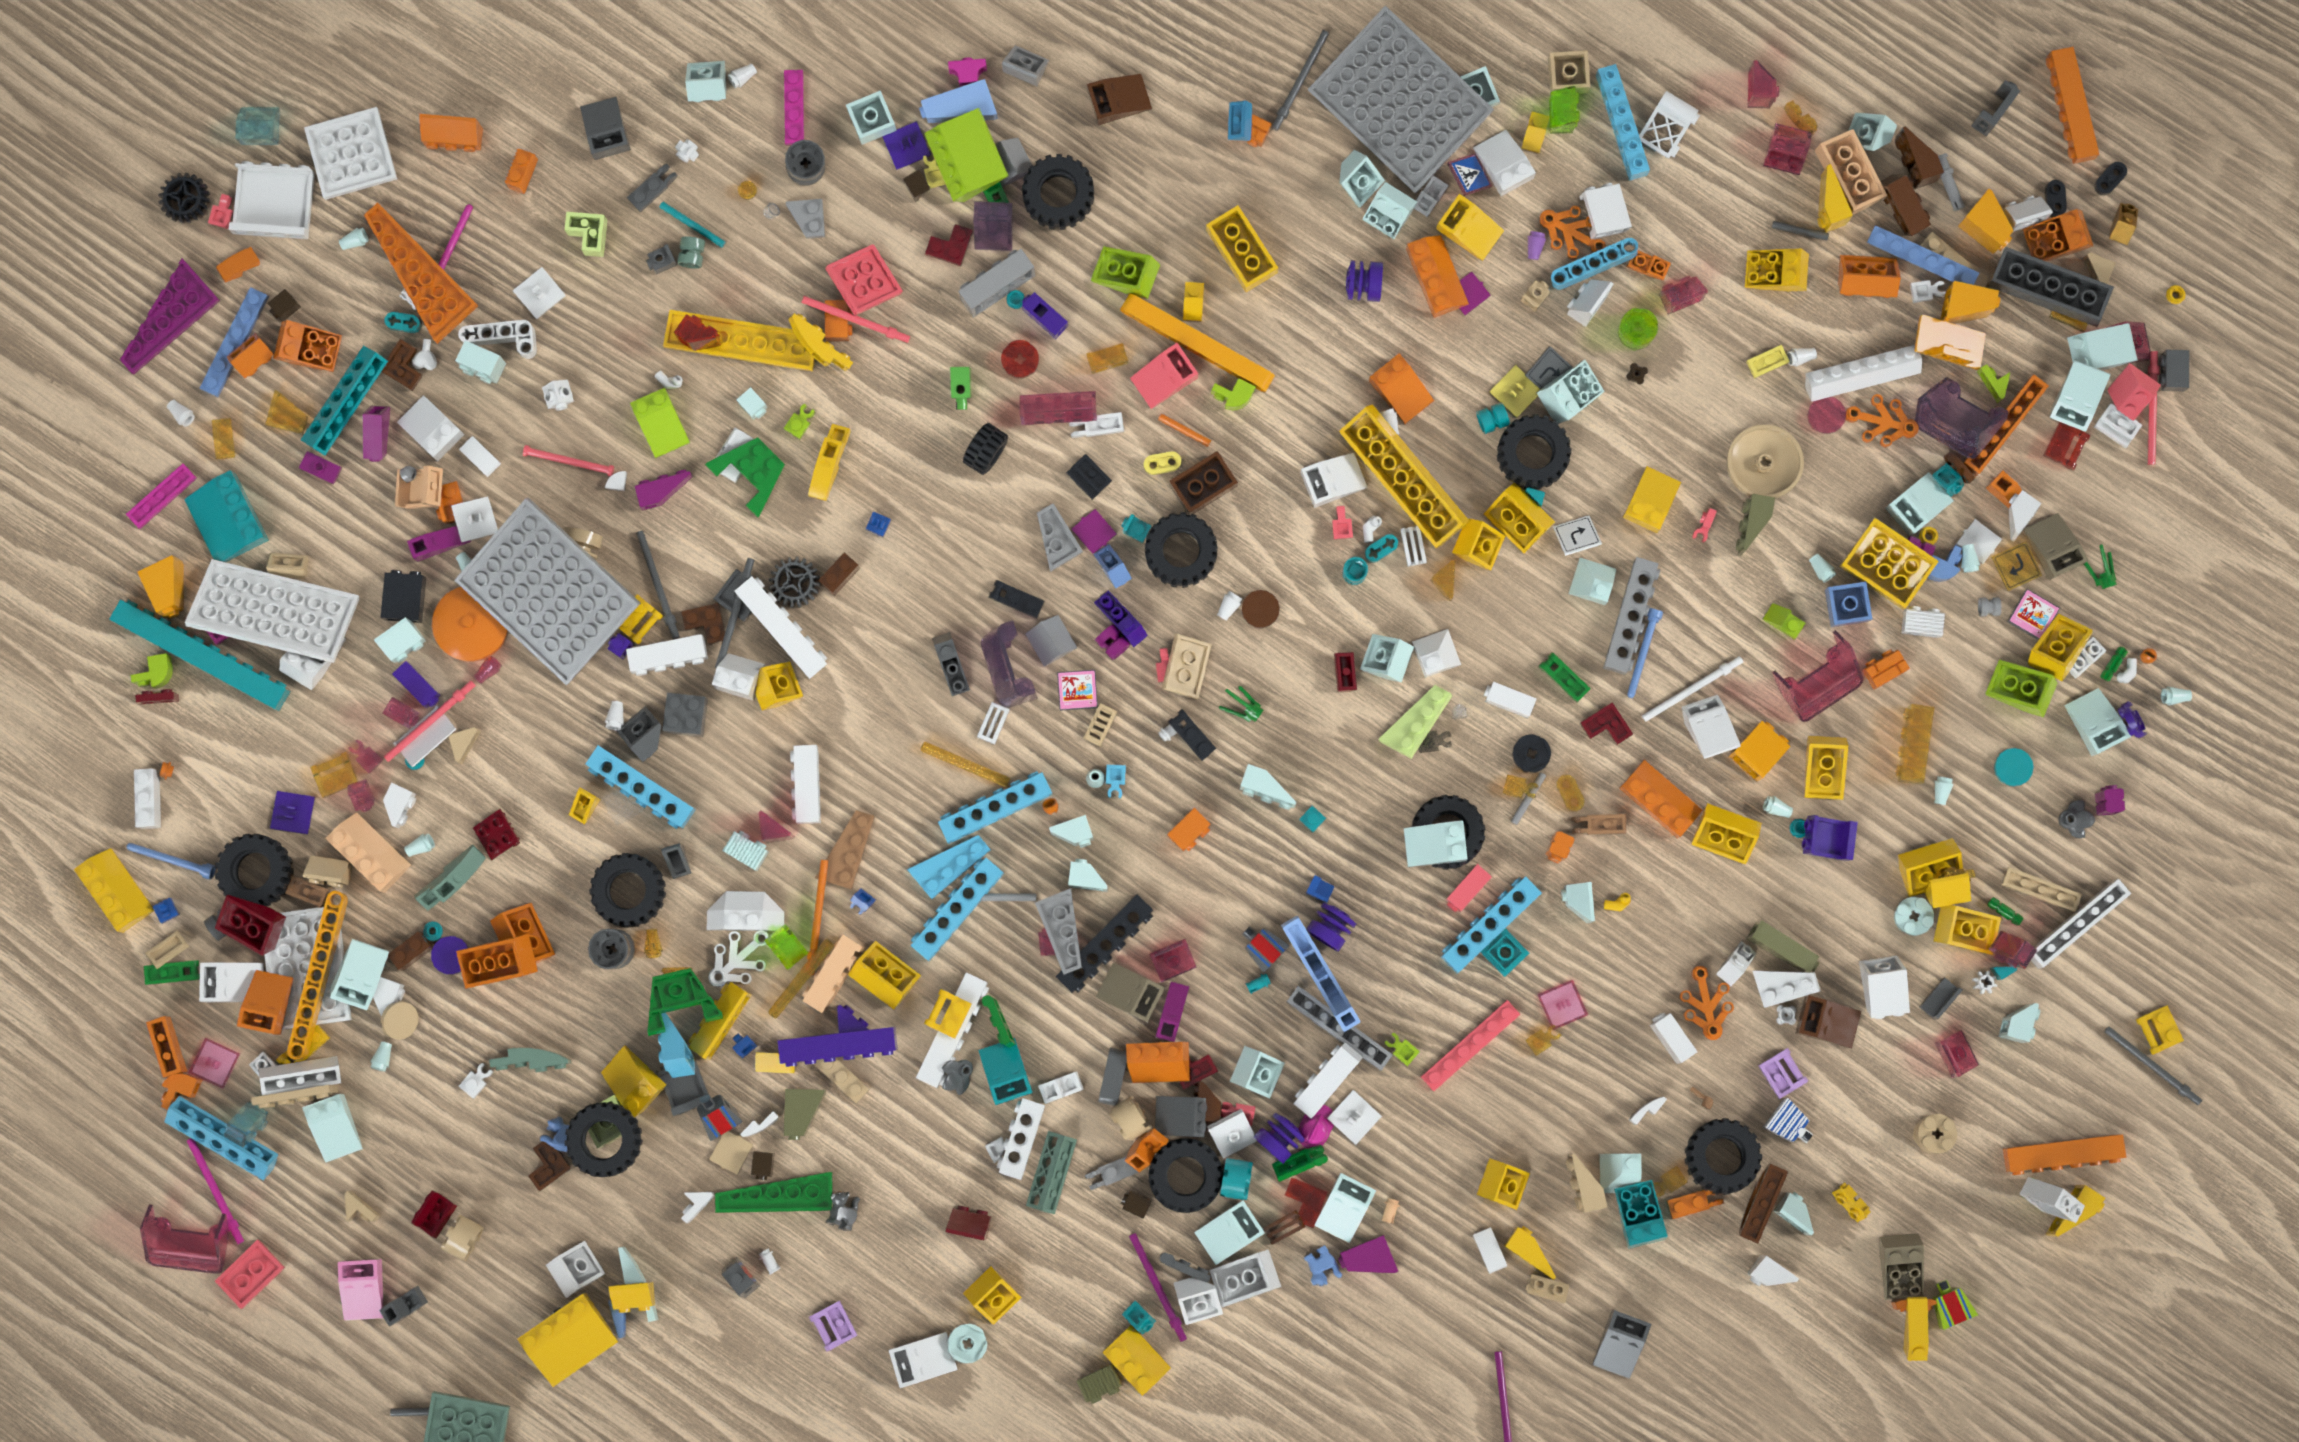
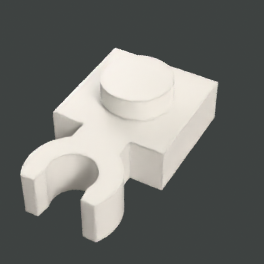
M1930 280L1911 283L1910 289L1913 303L1931 301L1933 295L1937 297L1944 296L1946 294L1945 291L1939 292L1937 290V287L1943 286L1944 282L1938 281L1934 285H1931Z
M484 1063L478 1066L476 1074L471 1071L459 1085L473 1099L486 1086L487 1083L483 1079L490 1077L493 1073L491 1069L488 1073H483L482 1069L486 1065Z

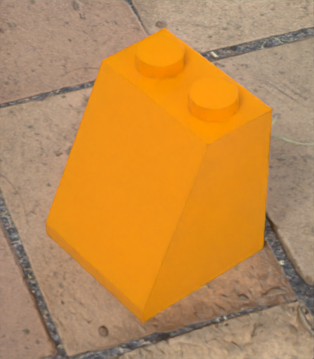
M1990 188L1958 225L1960 229L1992 254L1997 250L2001 252L2011 241L2012 237L2010 235L2014 231Z
M1953 281L1946 289L1940 320L1957 324L1987 318L1992 312L1994 313L1995 308L1999 307L2001 297H1998L1999 290Z
M171 555L137 572L156 613L171 619L177 617L180 614L179 612L184 610V564L180 559Z
M1763 721L1759 722L1740 743L1741 747L1735 748L1729 755L1756 782L1763 779L1791 747L1788 744L1787 738L1773 731L1775 728L1767 721L1765 723Z

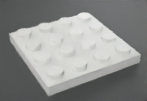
M377 107L304 127L321 192L325 200L397 180Z

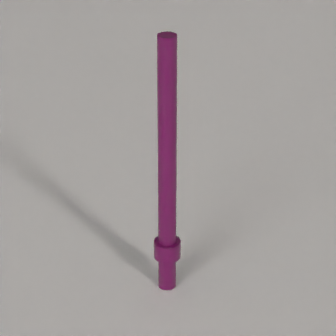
M1136 1233L1130 1235L1129 1238L1170 1320L1171 1328H1174L1180 1342L1186 1340L1187 1337L1181 1327L1182 1322L1176 1316Z
M1497 1351L1494 1354L1504 1442H1512L1502 1351Z

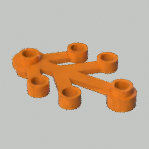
M1572 206L1570 210L1559 213L1553 210H1545L1541 213L1539 221L1544 228L1548 229L1551 239L1550 246L1553 250H1559L1562 247V240L1558 238L1556 228L1563 233L1569 259L1574 260L1579 255V250L1575 247L1572 237L1588 245L1592 253L1606 247V243L1603 240H1591L1590 237L1577 231V229L1585 227L1592 228V225L1588 222L1589 216L1584 220L1569 224L1560 221L1569 217L1578 218L1581 213V209L1578 206ZM1576 209L1578 214L1574 215L1571 211ZM1551 216L1553 220L1548 222L1546 217ZM1558 241L1560 246L1555 247L1553 242ZM1596 244H1601V245H1602V248H1601V249H1597V248L1595 247V245H1596ZM1574 250L1576 256H1571L1570 251Z
M1875 394L1871 398V404L1876 407L1881 417L1861 412L1856 406L1849 407L1845 412V418L1848 422L1854 423L1862 420L1879 425L1871 431L1867 430L1862 434L1861 438L1866 443L1871 442L1874 437L1890 428L1897 429L1898 431L1892 435H1885L1880 439L1881 446L1885 448L1903 436L1906 438L1914 437L1919 430L1917 422L1906 417L1901 408L1902 403L1898 399H1893L1889 404L1890 410L1896 413L1900 422L1894 421L1882 403L1883 397L1880 394ZM1874 398H1879L1880 403H1875ZM1896 402L1898 404V408H1894L1892 406V403ZM1851 411H1856L1857 416L1853 417ZM1906 426H1912V431H1908ZM1865 434H1870L1871 439L1867 440ZM1887 438L1889 444H1884L1883 439Z
M1696 966L1693 968L1691 975L1694 980L1698 981L1702 1002L1694 998L1691 992L1687 990L1682 991L1679 998L1682 1002H1687L1703 1012L1706 1021L1696 1016L1695 1011L1691 1009L1684 1012V1019L1692 1021L1701 1027L1707 1039L1717 1040L1723 1032L1721 1024L1728 1013L1734 1010V1005L1731 1002H1724L1721 1006L1722 1010L1715 1020L1713 1011L1723 995L1729 992L1730 987L1727 983H1720L1710 1001L1706 984L1708 971L1704 966ZM1698 970H1702L1704 972V975L1702 977H1699L1697 975ZM1721 985H1725L1727 987V990L1725 992H1722L1720 990ZM1683 993H1688V1000L1682 998ZM1726 1004H1729L1731 1006L1730 1011H1726L1724 1009V1006ZM1687 1012L1693 1013L1692 1019L1687 1018ZM1711 1027L1716 1028L1715 1034L1710 1033Z

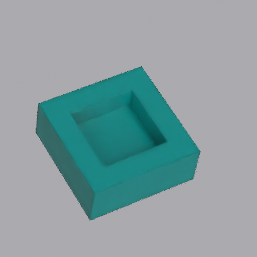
M1312 805L1299 820L1311 832H1314L1325 821L1326 817Z

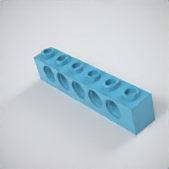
M1614 64L1600 68L1596 73V79L1628 179L1631 181L1648 175L1650 168L1617 65Z
M599 745L585 764L589 767L587 771L595 776L599 774L604 776V782L612 787L616 784L621 788L619 792L628 798L630 795L637 798L635 802L645 808L648 805L653 809L651 813L660 819L662 816L669 819L667 823L675 829L678 826L683 829L696 810ZM611 763L612 770L605 773L603 771L604 765ZM627 773L628 780L625 783H620V775ZM643 784L644 791L637 794L635 792L636 785ZM659 794L660 801L657 804H652L651 797ZM669 805L676 806V811L672 815L667 813Z
M1036 771L1028 775V779L1023 782L1017 780L1011 783V787L1006 790L1000 788L994 791L993 796L989 798L983 796L975 800L976 804L970 807L967 804L958 808L959 812L953 815L947 813L941 816L938 824L947 843L950 844L1053 795L1043 773L1039 774ZM1026 786H1034L1035 791L1032 795L1024 793ZM1014 793L1017 795L1015 803L1007 802L1009 794ZM992 802L1000 804L998 811L993 812L989 809ZM975 810H980L983 815L981 819L975 820L972 818V813ZM963 818L965 825L962 828L955 827L956 819Z
M987 858L984 860L980 859L974 865L975 871L971 875L968 873L962 879L961 883L963 885L959 889L955 888L948 896L950 900L938 907L936 910L938 914L934 919L930 917L923 925L925 927L921 934L917 932L911 939V942H913L911 947L926 960L930 961L981 902V898L1004 875V872ZM977 875H986V882L978 884L976 882ZM968 888L974 891V895L970 899H966L963 896L964 891ZM954 903L961 905V911L957 914L951 912V906ZM941 918L948 919L949 924L946 928L939 927L938 922ZM931 932L935 933L936 940L933 943H928L926 935Z
M1526 876L1523 879L1519 877L1511 884L1514 887L1511 891L1507 892L1505 890L1498 897L1500 901L1495 906L1491 903L1483 911L1485 915L1481 919L1477 917L1470 924L1472 928L1467 933L1463 930L1456 937L1458 941L1453 946L1449 944L1442 950L1444 955L1441 958L1456 974L1542 894ZM1515 892L1522 894L1523 900L1521 902L1513 900ZM1501 905L1508 907V915L1503 916L1499 913ZM1486 919L1494 920L1495 927L1493 929H1488L1485 926ZM1473 932L1480 933V942L1472 941L1471 934ZM1459 945H1464L1467 948L1465 956L1458 954L1457 947Z
M179 1096L168 1108L164 1121L166 1124L263 1181L274 1169L279 1154Z

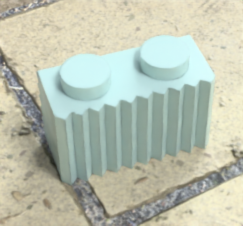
M741 830L739 833L734 831L722 851L753 870L758 871L769 853L765 849L767 846L758 840L755 843L750 841V836Z

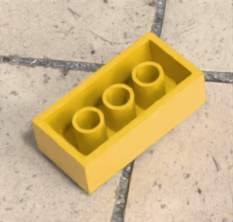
M1239 205L1206 224L1207 233L1246 293L1278 274V266Z

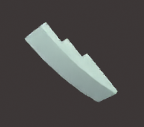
M625 1247L618 1248L625 1284L646 1282L637 1263ZM650 1306V1310L646 1311L648 1322L659 1320L656 1307Z

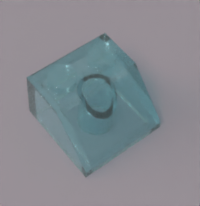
M241 107L236 119L235 139L241 145H279L280 108Z

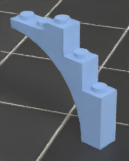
M1298 915L1283 923L1281 927L1343 1031L1345 1032L1361 1022Z

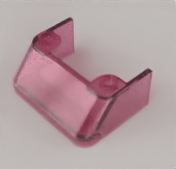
M1836 630L1832 632L1836 645L1827 651V663L1799 682L1793 677L1783 679L1776 670L1772 672L1780 693L1802 722L1811 720L1859 688L1863 683L1864 678L1853 647Z
M149 1204L140 1227L145 1260L148 1264L156 1267L212 1274L222 1272L229 1237L226 1214L222 1213L219 1224L211 1226L209 1233L172 1229L168 1219L155 1217L153 1205Z

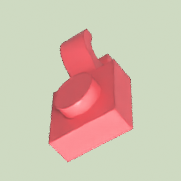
M225 194L221 195L219 206L213 205L208 220L209 224L228 229L233 213L232 210L228 209L231 205L232 197Z
M1337 506L1338 520H1332L1334 540L1353 538L1351 518L1346 519L1345 506Z
M1709 508L1707 513H1702L1699 521L1702 523L1701 528L1695 530L1692 535L1693 539L1700 533L1703 535L1702 542L1704 543L1707 540L1708 531L1714 520L1716 510Z
M1167 648L1160 649L1161 663H1156L1158 683L1164 681L1169 660Z
M1223 1102L1220 1116L1226 1117L1242 1109L1250 1126H1252L1255 1106L1236 1103V1107H1234L1229 1102Z

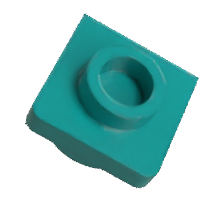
M1947 463L1932 474L1950 497L1958 494L1964 487L1962 477Z
M1133 514L1130 517L1126 516L1121 525L1124 534L1141 543L1145 541L1152 527L1136 518Z
M1136 1300L1122 1313L1127 1321L1141 1334L1150 1331L1156 1322Z

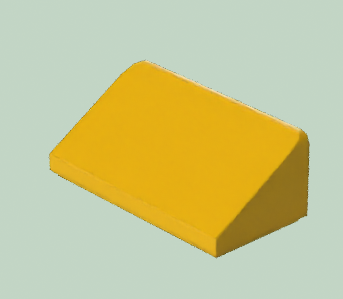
M755 1053L756 1072H795V1066L786 1067L785 1063L780 1064L779 1053Z

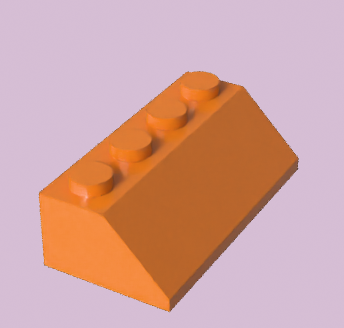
M1442 236L1424 237L1408 243L1406 251L1433 318L1469 305Z
M1646 760L1642 761L1619 788L1677 839L1685 833L1702 812L1698 805Z

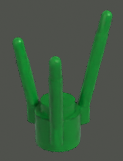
M2100 544L2105 573L2099 574L2100 578H2098L2088 562L2084 565L2095 580L2096 586L2101 585V588L2105 589L2117 585V579L2114 573L2112 554L2108 552L2107 562L2104 547Z
M1242 686L1238 688L1251 702L1250 704L1246 703L1229 689H1226V693L1246 707L1244 713L1247 715L1223 706H1219V709L1243 718L1248 722L1251 720L1256 722L1264 711L1260 708L1261 705Z

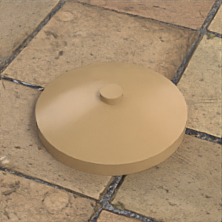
M1756 425L1742 431L1732 442L1727 454V470L1731 481L1742 493L1749 497L1752 494H1758L1777 499L1788 494L1799 482L1804 469V456L1797 440L1786 430L1773 425Z

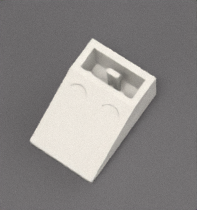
M1354 453L1321 461L1301 469V476L1314 508L1368 488Z
M344 638L343 641H342V644H341V646H340V649H341L342 645L344 644V642L346 641L345 638ZM287 651L280 659L279 671L312 690L324 676L332 662Z
M1718 695L1682 706L1684 724L1704 759L1741 747L1725 706Z
M200 963L199 1002H243L255 971H264V963Z
M947 1332L889 1350L900 1388L958 1370L955 1359L948 1352Z

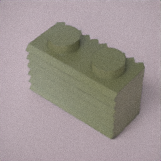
M1113 1364L1076 1381L1086 1403L1090 1401L1091 1404L1102 1400L1101 1396L1106 1393L1111 1396L1119 1392V1387L1122 1386Z

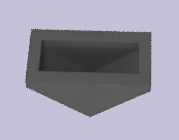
M678 843L661 849L673 879L691 874L682 844Z

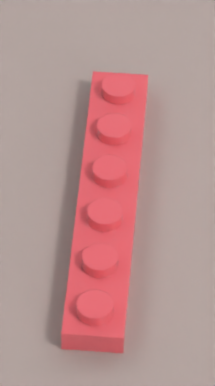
M1507 1000L1424 1073L1421 1078L1434 1092L1521 1014Z

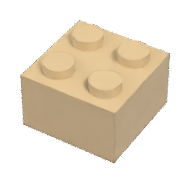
M1588 50L1553 52L1549 54L1550 96L1585 94L1589 92L1591 86Z

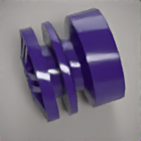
M1350 260L1346 274L1348 300H1353V292H1357V301H1360L1362 292H1365L1367 301L1380 302L1383 262L1370 261L1368 270H1364L1363 261H1360L1359 269H1355V260Z
M1323 902L1321 908L1327 913L1324 914L1321 911H1317L1316 914L1322 921L1318 922L1312 919L1306 930L1311 936L1339 952L1346 942L1340 936L1341 932L1350 935L1351 931L1345 926L1347 925L1354 929L1357 924L1344 911Z
M1275 1112L1272 1116L1278 1123L1275 1125L1268 1120L1267 1123L1272 1130L1269 1132L1261 1128L1254 1135V1138L1284 1164L1292 1155L1287 1146L1291 1145L1297 1149L1299 1146L1293 1140L1296 1138L1303 1143L1305 1138L1299 1129L1286 1117Z

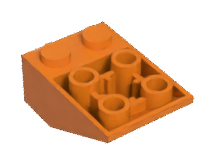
M2074 209L2023 229L2031 256L2044 261H2050L2093 247L2083 212L2079 209Z
M285 320L281 322L273 359L334 372L342 335Z
M256 970L241 1005L237 1027L281 1035L294 978Z

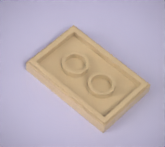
M1175 634L1162 690L1192 699H1199L1212 644Z

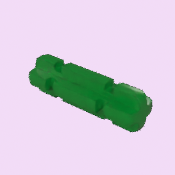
M2121 646L2117 648L2115 655L2112 656L2105 667L2106 670H2103L2100 675L2103 680L2107 682L2111 680L2113 673L2117 671L2123 661L2122 658H2125L2128 650Z
M1995 897L1989 900L1988 907L1996 909L1997 913L2007 920H2011L2016 926L2021 924L2024 919L2023 916L2018 913L2015 914L2014 910L2004 903H1999L2000 901Z

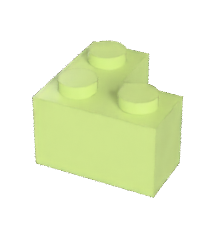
M566 212L565 232L567 235L583 237L582 252L585 256L604 257L608 221L605 215Z

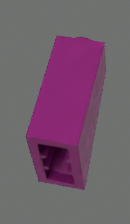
M371 405L363 413V459L379 462L386 456L390 406Z
M1384 1235L1340 1252L1341 1257L1338 1258L1342 1269L1346 1268L1349 1272H1399Z

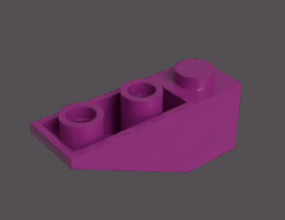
M680 470L675 472L676 475L673 476L662 475L657 477V480L651 482L650 480L640 481L639 485L634 487L642 511L662 506L693 477L692 473Z
M457 526L427 533L407 541L412 557L417 562L471 542V540L461 542Z
M1170 982L1156 1038L1175 1042L1189 986Z

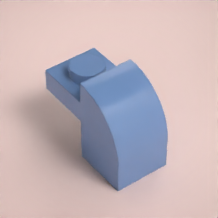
M1957 545L1952 547L1946 560L1933 555L1932 557L1939 562L1927 578L1936 582H1944L1954 577L1960 571V568L1954 566V564L1958 565L1960 562L1962 548Z

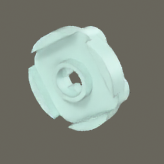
M1909 897L1898 904L1894 913V921L1902 932L1917 936L1927 932L1933 925L1934 912L1931 905L1924 898ZM1911 911L1919 914L1918 921L1910 920Z
M960 1325L949 1335L948 1352L960 1363H974L981 1359L986 1352L987 1341L985 1334L976 1325ZM969 1338L971 1339L972 1347L965 1349L962 1342Z

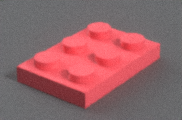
M257 1240L215 1282L240 1309H243L286 1267L260 1240Z

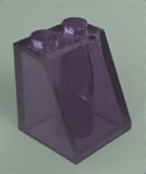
M974 201L975 250L1012 251L1014 231L1013 203Z

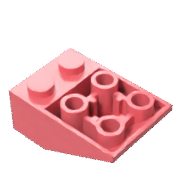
M1176 343L1159 354L1130 379L1150 409H1153L1198 379V372L1179 344Z

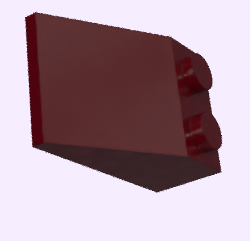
M227 895L215 929L263 956L275 949L286 916L270 907Z
M958 1205L957 1208L952 1209L945 1232L984 1241L988 1236L992 1216L988 1215V1211L977 1209L975 1213L970 1212L969 1207Z

